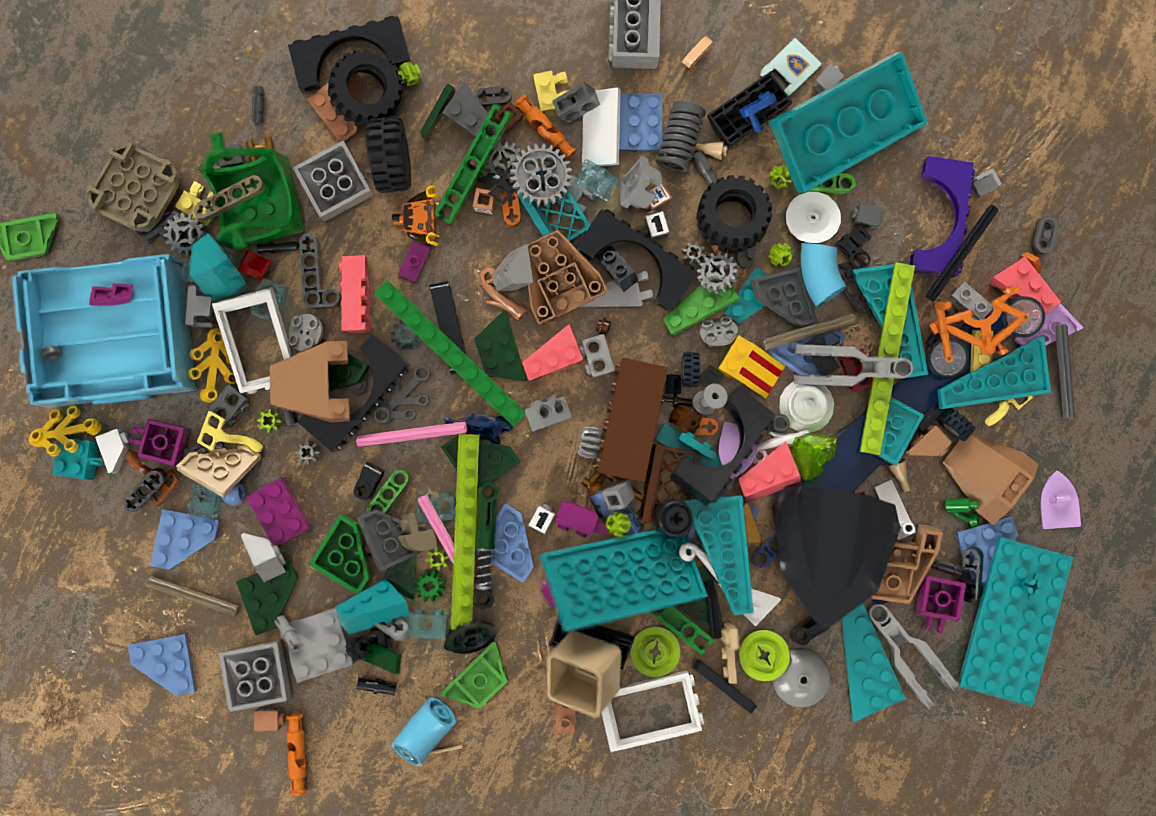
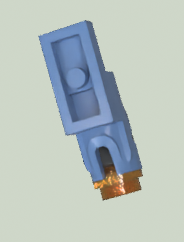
M597 480L587 487L591 503L599 518L607 522L608 517L614 516L615 511L628 515L627 519L631 523L627 534L641 533L644 527L630 504L626 508L609 510L602 495L603 491L607 488L605 483Z

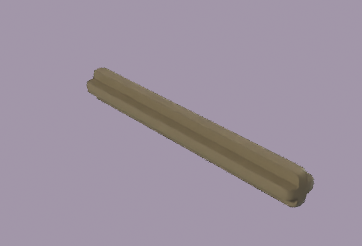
M854 314L765 338L763 345L768 350L853 326L856 324V318Z
M153 576L148 577L146 581L147 587L235 616L239 610L238 605Z

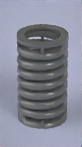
M686 101L673 102L671 115L668 118L669 122L666 125L667 129H665L663 142L660 146L661 150L658 153L659 158L656 159V163L659 166L676 172L689 171V161L692 160V154L695 151L694 147L697 144L695 140L699 137L697 133L701 130L699 126L703 123L700 118H704L706 113L704 108Z

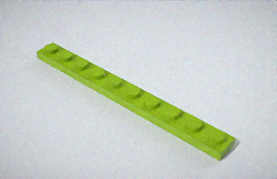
M894 263L877 357L898 358L915 269L913 265ZM873 377L859 452L880 455L894 378Z
M458 434L452 630L456 629V626H462L463 623H469L473 618L479 435Z

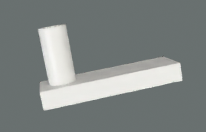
M888 480L873 487L878 499L895 504L901 527L897 540L916 533L915 526L910 521L893 481Z

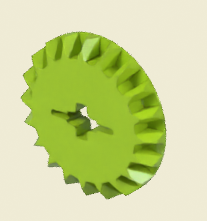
M652 626L645 628L637 633L630 650L632 663L639 672L646 676H665L672 672L679 662V642L665 628ZM656 641H658L657 648L661 652L656 655L653 662V654L650 652V649H654Z
M759 630L751 633L744 639L739 650V660L743 670L753 679L772 681L786 671L790 661V651L787 643L780 635L768 630ZM758 646H760V648L764 652L770 653L768 659L771 666L765 659L761 660L759 658L761 656V651Z

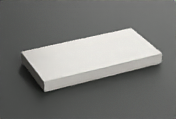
M621 89L595 90L600 105L583 115L582 167L584 168L619 165Z

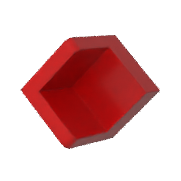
M247 250L237 270L258 281H262L271 261Z

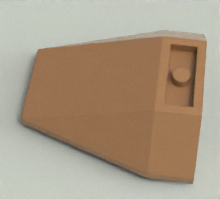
M559 230L527 244L533 283L528 285L530 307L538 324L558 318L608 292L600 273Z
M973 434L966 441L958 440L942 462L966 498H970L971 501H979V509H975V511L992 525L1013 508L1035 478L1039 465L1021 451Z

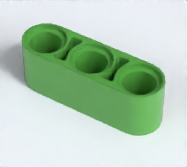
M839 173L828 179L830 187H825L821 183L807 192L845 195L855 187L856 181L851 174ZM841 181H847L849 188H844L841 185Z
M403 470L395 471L369 504L367 512L372 511L373 507L378 504L381 506L382 512L387 514L408 486L410 475ZM400 473L405 476V482L401 485L396 481V477ZM387 489H391L394 493L391 500L385 498L384 494Z

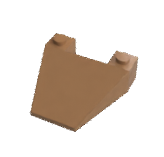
M327 341L271 365L270 405L328 422H350L349 399H330L329 365L349 364L347 341Z
M918 524L915 542L896 540L879 590L871 599L910 604L940 551L943 532L936 526Z

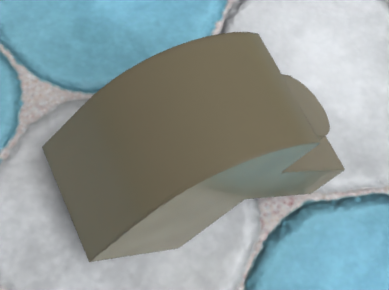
M415 513L401 515L400 525L405 535L398 536V539L406 549L410 551H426L437 548L433 529L418 531Z

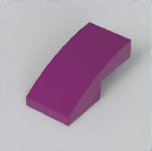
M113 283L112 288L92 286L89 305L115 306L129 303L132 299L133 285Z

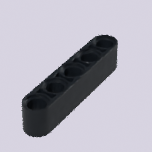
M449 281L430 284L439 329L466 354ZM448 365L451 375L458 374Z

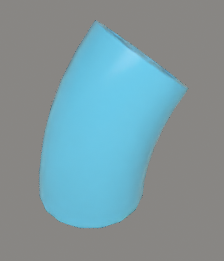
M801 243L802 277L812 302L818 308L835 298L846 288V284L838 269V248L820 244Z
M429 698L392 742V748L406 761L413 765L421 766L435 746L456 724L454 713L441 700Z

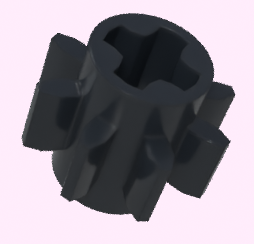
M363 636L350 638V643L345 645L347 656L353 657V661L366 659V654L370 652L369 641L363 640Z

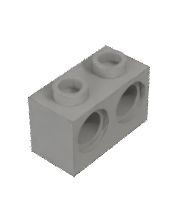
M966 282L947 300L959 312L971 310L973 312L972 318L976 320H983L993 309V306Z
M604 334L582 340V346L579 347L582 357L586 356L588 364H585L587 374L592 375L594 379L614 373L615 369ZM591 343H596L599 346V351L592 353L589 351L588 346ZM597 361L603 362L605 365L604 370L596 371L594 363Z
M554 395L546 398V402L542 403L541 400L530 403L531 407L524 411L532 432L572 418L564 396L557 398Z

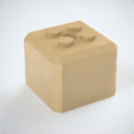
M574 630L569 632L548 656L547 695L552 701L590 716H599L619 691L620 648Z

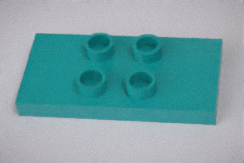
M895 52L772 119L769 123L797 192L805 193L924 126L928 121L903 52Z

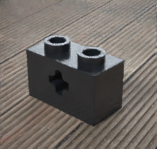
M612 245L597 256L600 266L623 292L639 281L635 271Z

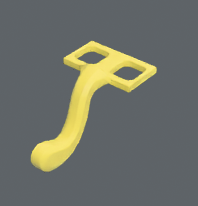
M1027 396V399L1021 405H1018L1014 398L1000 400L999 409L987 417L985 423L988 426L994 425L1006 415L1009 409L1008 403H1013L1017 410H1019L1033 396Z
M208 411L197 441L199 444L211 451L214 450L218 441L243 444L255 452L262 451L263 445L255 439L242 435L226 434L222 430L225 419L212 411ZM212 415L220 420L217 429L209 424ZM205 433L213 437L211 446L203 442Z

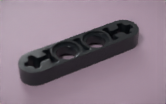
M697 659L692 666L693 669L749 713H753L757 707L754 702Z

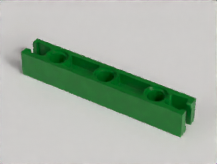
M493 104L434 213L437 217H444L445 213L443 211L446 206L452 207L453 210L450 217L444 220L449 224L455 223L514 115L507 110L501 123L495 122L494 119L497 112L502 108L498 104ZM491 125L496 128L494 136H491L488 132ZM472 159L476 160L477 162V168L475 170H473L470 167V161ZM453 193H456L459 196V201L457 203H454L452 201Z
M674 606L663 608L661 611L650 612L701 655L704 654L705 647L702 645L699 648L693 642L697 635L700 634L705 637L709 646L714 641L710 635ZM687 626L693 627V633L690 636H686L683 633L684 628Z

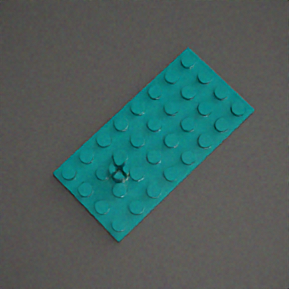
M656 529L541 554L540 559L564 632L706 598L708 595L695 560L684 561L679 554L680 547L684 543H688L685 534L675 537L663 534ZM686 549L688 556L690 555V550Z
M998 536L958 680L959 687L1033 707L1074 557Z

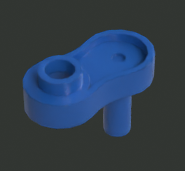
M769 91L760 94L758 100L739 110L742 118L749 117L756 133L762 130L756 112L777 101L774 93H769Z

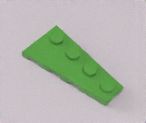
M700 285L673 312L665 316L663 321L673 337L740 299L734 288L727 286L726 292L719 289L718 294H716L714 289L708 292L707 288H703Z

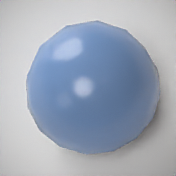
M238 482L224 498L222 497L224 502L234 506L240 504L246 496L243 484Z

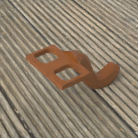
M129 450L126 453L125 458L127 462L140 473L147 475L153 470L138 460L136 452ZM172 468L166 474L167 479L171 474L173 475V483L169 486L166 480L160 487L163 495L159 500L155 496L158 490L152 495L157 506L163 503L179 482ZM155 475L154 481L156 482L159 479V475Z

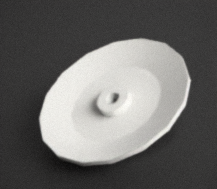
M806 192L798 195L790 202L786 211V224L790 232L798 240L806 243L819 244L829 240L837 233L841 223V213L836 202L828 195L820 192Z
M793 381L784 389L780 396L779 410L781 414L788 417L790 428L798 432L808 430L811 433L822 429L828 424L833 415L834 401L831 392L825 385L794 384Z

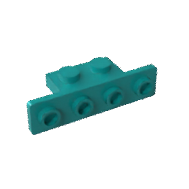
M664 424L656 437L658 442L667 447L698 452V465L707 467L721 466L719 456L712 451L713 447L706 442H703V444L696 441L697 437L690 432L686 434L680 433L668 424ZM692 455L684 456V458H687L689 461H693Z

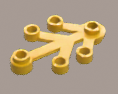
M219 328L211 329L207 333V340L199 347L190 351L191 359L200 360L203 358V353L211 348L210 355L187 372L190 379H199L201 372L209 367L207 385L200 392L201 400L206 403L214 402L218 396L215 390L217 369L223 375L224 381L227 384L236 383L234 373L229 371L219 357L220 349L226 357V362L231 365ZM216 334L219 335L218 341L215 340ZM195 351L199 353L197 358L194 356ZM193 370L197 372L195 377L192 376ZM230 375H232L233 380L231 382L229 381ZM209 392L213 394L211 399L208 397Z
M72 405L67 409V416L55 430L50 431L57 422L63 419V413L57 409L52 410L49 414L50 420L42 428L36 429L30 434L29 442L34 447H44L49 455L56 457L60 454L61 448L49 442V439L56 438L64 445L68 452L74 453L79 447L78 443L68 439L66 436L85 431L89 435H96L101 431L102 425L96 419L89 418L83 424L68 427L81 414V410Z

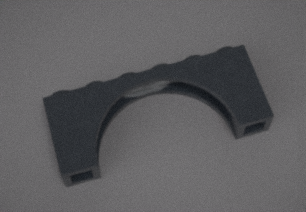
M388 16L382 21H369L363 26L354 25L348 27L347 30H334L328 35H315L311 39L305 41L296 40L293 44H289L288 47L301 92L305 94L321 89L320 73L324 61L334 49L349 42H365L376 46L392 60L391 65H396L398 69L403 63L411 62L399 16Z
M601 209L577 244L576 249L591 260L600 249L616 242H630L644 248L655 260L660 275L659 290L654 303L667 312H673L697 275L694 267L689 263L685 262L683 264L678 260L679 257L674 253H667L662 250L663 246L656 241H649L646 239L647 235L639 230L636 232L631 229V225L627 221L618 220L612 211Z
M371 334L359 348L370 362L373 371V387L366 403L359 410L350 414V422H328L304 414L297 421L331 452L341 451L346 446L347 442L345 441L349 436L353 437L358 432L359 424L362 421L366 422L372 415L370 413L374 407H379L384 401L382 397L387 392H392L396 387L395 382L399 378L402 379L409 372L407 368L410 364L377 335Z
M740 386L731 393L726 404L723 406L733 416L739 431V447L734 458L729 463L716 467L701 466L684 458L669 477L705 506H708L711 502L714 504L721 496L719 492L722 487L726 488L732 481L730 476L733 473L736 474L742 467L740 462L743 458L747 459L751 455L753 444L757 445L763 438L761 434L763 430L767 431L773 424L771 419L775 413Z

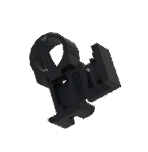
M859 225L852 233L845 234L835 243V247L839 246L849 256L848 261L853 268L861 269L869 266L871 261L870 255L861 247L865 240L868 241L872 237ZM857 254L866 255L868 264H865ZM853 258H855L858 261V263L863 267L857 266L854 263Z

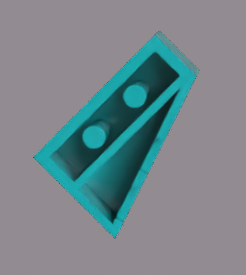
M386 578L335 607L339 623L348 634L372 628L374 624L385 621V624L389 623L391 619L397 617H410L407 601Z

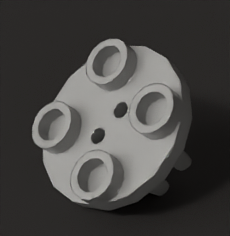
M311 314L294 316L289 328V345L301 352L319 345L323 336L321 321Z
M728 316L705 319L700 327V337L702 341L708 344L709 348L731 345L738 336V327Z

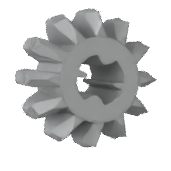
M585 426L583 428L578 448L579 456L587 459H595L597 457L602 435L600 429L592 426Z

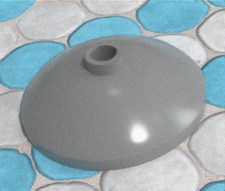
M798 648L790 650V661L786 671L777 679L772 680L776 693L784 702L795 707H808L819 702L827 693L830 685V672L826 662L820 655L808 649ZM801 677L807 678L805 683L800 682Z

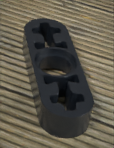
M846 263L838 264V269L846 270L845 277L847 279L851 277V280L845 283L846 288L843 290V293L852 308L859 314L869 311L870 307L851 273L852 269ZM849 283L857 286L856 293L851 294L848 292L847 285ZM859 293H861L862 296L858 298L861 302H866V305L864 306L865 309L863 307L859 308L858 304H860L858 298L853 300L852 297H855Z
M161 468L151 470L123 499L124 509L128 512H136L166 482V472ZM155 475H159V479L156 482H150L155 478ZM141 486H146L149 489L148 495L141 492ZM137 496L139 499L134 505H131V501Z
M970 547L963 554L961 582L966 583L963 600L967 603H973L981 596L984 554L978 547ZM973 552H974V556H977V558H976L974 561H973V557L970 556V554L973 553ZM968 570H973L976 573L977 577L975 580L968 577ZM970 589L971 593L974 594V596L970 597V593H967V591Z

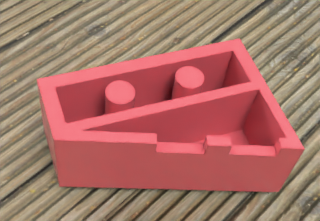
M1026 257L994 276L989 284L1001 292L1009 286L1014 285L1015 288L1019 286L1021 291L1008 298L1032 297L1041 303L1045 316L1054 311L1061 303ZM1028 300L1017 302L1020 304L1019 306L1038 319H1041L1040 309L1035 303Z
M568 324L522 362L530 382L583 362L570 325Z
M786 442L738 479L747 503L781 491L786 486L802 483Z

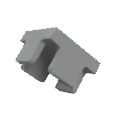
M641 156L620 180L621 206L628 208L630 205L638 209L640 207L647 208L656 198V194L646 189V187L650 184V181L658 186L662 184L661 172L651 167L648 159L644 156Z
M188 286L185 324L196 329L216 328V325L213 323H205V320L217 321L212 305L215 302H212L211 297L205 296L197 286Z

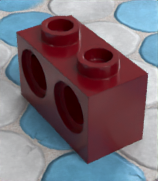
M863 348L859 349V351H861L863 354L869 357L867 351L864 352ZM838 357L844 376H857L862 370L861 361L858 366H854L851 362L852 357ZM866 377L865 384L858 382L853 386H848L850 392L854 393L872 386L873 377Z

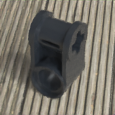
M366 462L354 486L355 496L363 500L370 499L382 480L385 470ZM365 488L368 491L367 494H362L360 489Z

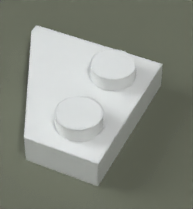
M751 589L754 613L743 615L753 625L757 626L781 599L777 596Z

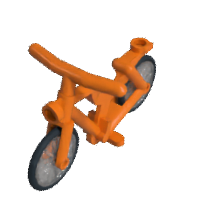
M1014 285L1005 288L1003 295L992 300L993 311L989 317L983 320L973 319V312L971 310L945 317V310L950 309L952 304L948 301L942 302L940 299L935 300L934 307L937 311V321L929 324V327L934 335L940 334V340L936 341L928 351L927 362L929 368L934 374L942 378L956 377L966 369L969 362L968 350L961 341L949 338V333L979 347L980 351L985 355H991L995 350L1000 355L1006 354L1009 351L1006 347L1002 346L1001 342L1010 334L1017 337H1030L1039 332L1045 322L1043 306L1038 300L1028 296L1017 297L1006 304L1005 301L1008 297L1021 291L1019 286L1015 288ZM1003 311L1005 327L992 337L991 325L998 320ZM963 320L970 326L981 328L982 340L950 324Z

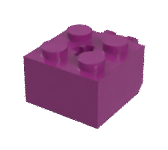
M147 419L145 429L135 426L132 428V431L136 433H143L142 440L130 438L129 442L140 445L138 457L177 466L183 460L184 449L186 448L191 429Z
M563 499L555 523H558V528L566 531L569 528L576 530V535L587 538V535L592 536L593 532L599 535H607L609 532L606 524L597 521L598 516L595 511Z
M925 576L919 587L915 608L916 613L926 615L925 631H931L934 617L938 618L936 629L937 633L940 634L944 631L946 619L959 621L966 583ZM938 596H943L942 600L938 601Z

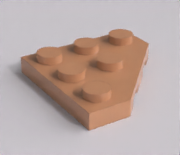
M357 73L349 78L347 89L355 100L362 103L361 97L364 81ZM328 83L307 99L339 142L344 140L346 143L357 135L358 126L354 125L355 122H346L342 114L339 116L335 112V106H331L330 96H328Z

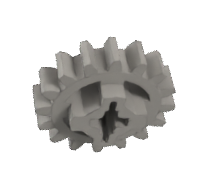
M508 141L505 142L504 146L499 142L498 147L495 148L487 163L489 165L485 166L486 171L491 170L489 173L500 174L497 172L498 170L505 172L507 169L503 164L502 156H504L508 163L507 167L512 169V162H517L515 156L522 157L519 155L521 148L515 149L516 145L514 143L509 146ZM499 153L497 159L493 160L495 155ZM508 173L505 176V181L508 179L510 182V178L514 175Z
M181 213L180 218L176 214L173 216L175 221L169 219L167 222L170 226H164L168 233L163 234V237L169 238L165 243L172 244L171 250L177 248L178 254H181L184 250L185 254L188 255L190 250H192V245L207 233V231L202 230L205 224H199L200 218L198 217L192 219L193 214L191 213L188 217H186L185 213ZM187 221L190 223L188 225H182L178 222ZM190 228L187 234L188 236L181 239L183 231ZM195 228L197 229V232H198V238H197V236L195 235V232H194V229H195ZM173 231L176 233V239L173 237ZM185 242H188L189 244H192V245H191V246H183V245H181V244H182V243H185Z
M718 252L717 256L711 253V258L709 259L704 257L706 262L699 263L702 269L697 270V273L700 275L697 278L701 282L702 287L707 288L708 292L714 289L716 294H718L719 289L726 292L727 286L733 288L731 283H737L735 276L740 275L737 270L739 266L735 263L734 257H730L728 253H725L723 256L721 252Z

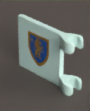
M794 38L762 69L760 75L763 77L775 70L790 84L784 90L788 97H790L822 63Z

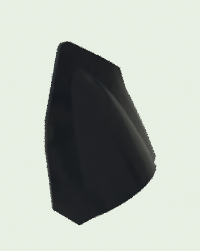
M786 486L772 505L782 576L816 624L826 629L836 624L878 592L901 529L896 506L875 497L849 491L820 487Z

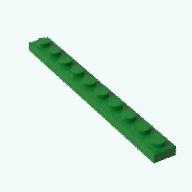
M388 280L375 291L374 294L513 427L526 415L524 409Z

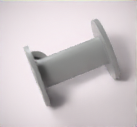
M710 384L704 391H699L694 395L692 400L693 408L701 415H709L715 409H719L726 404L727 393L721 385Z

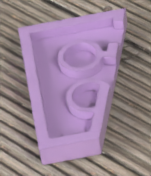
M1060 303L1054 311L1045 316V322L1039 332L1030 337H1016L1014 341L1019 346H1022L1039 336H1044L1046 346L1056 341V325L1066 324L1068 326V335L1083 329V327ZM1036 318L1021 333H1029L1036 329L1041 319Z

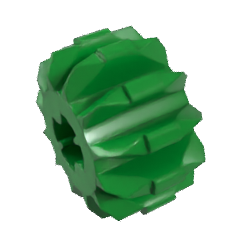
M426 569L424 571L425 576L422 573L418 574L421 580H414V583L419 585L414 588V591H421L417 595L418 598L422 597L423 594L425 595L424 602L428 601L429 596L431 601L435 602V595L441 598L442 594L439 591H446V588L441 586L446 583V580L440 581L439 579L443 574L440 573L436 577L435 569L432 570L431 575L429 570ZM432 581V585H435V588L428 590V586L426 587L425 585Z

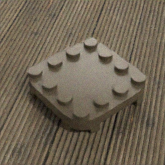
M126 142L125 145H120L116 148L111 147L107 152L110 156L92 187L88 185L85 191L89 205L100 215L132 230L150 232L160 221L176 193L181 181V175L167 159L163 160L141 150L132 143Z

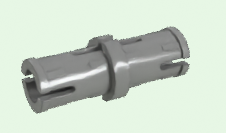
M279 616L278 620H275L274 623L281 632V638L287 642L292 652L299 651L303 644L297 637L295 628L291 627L285 616Z

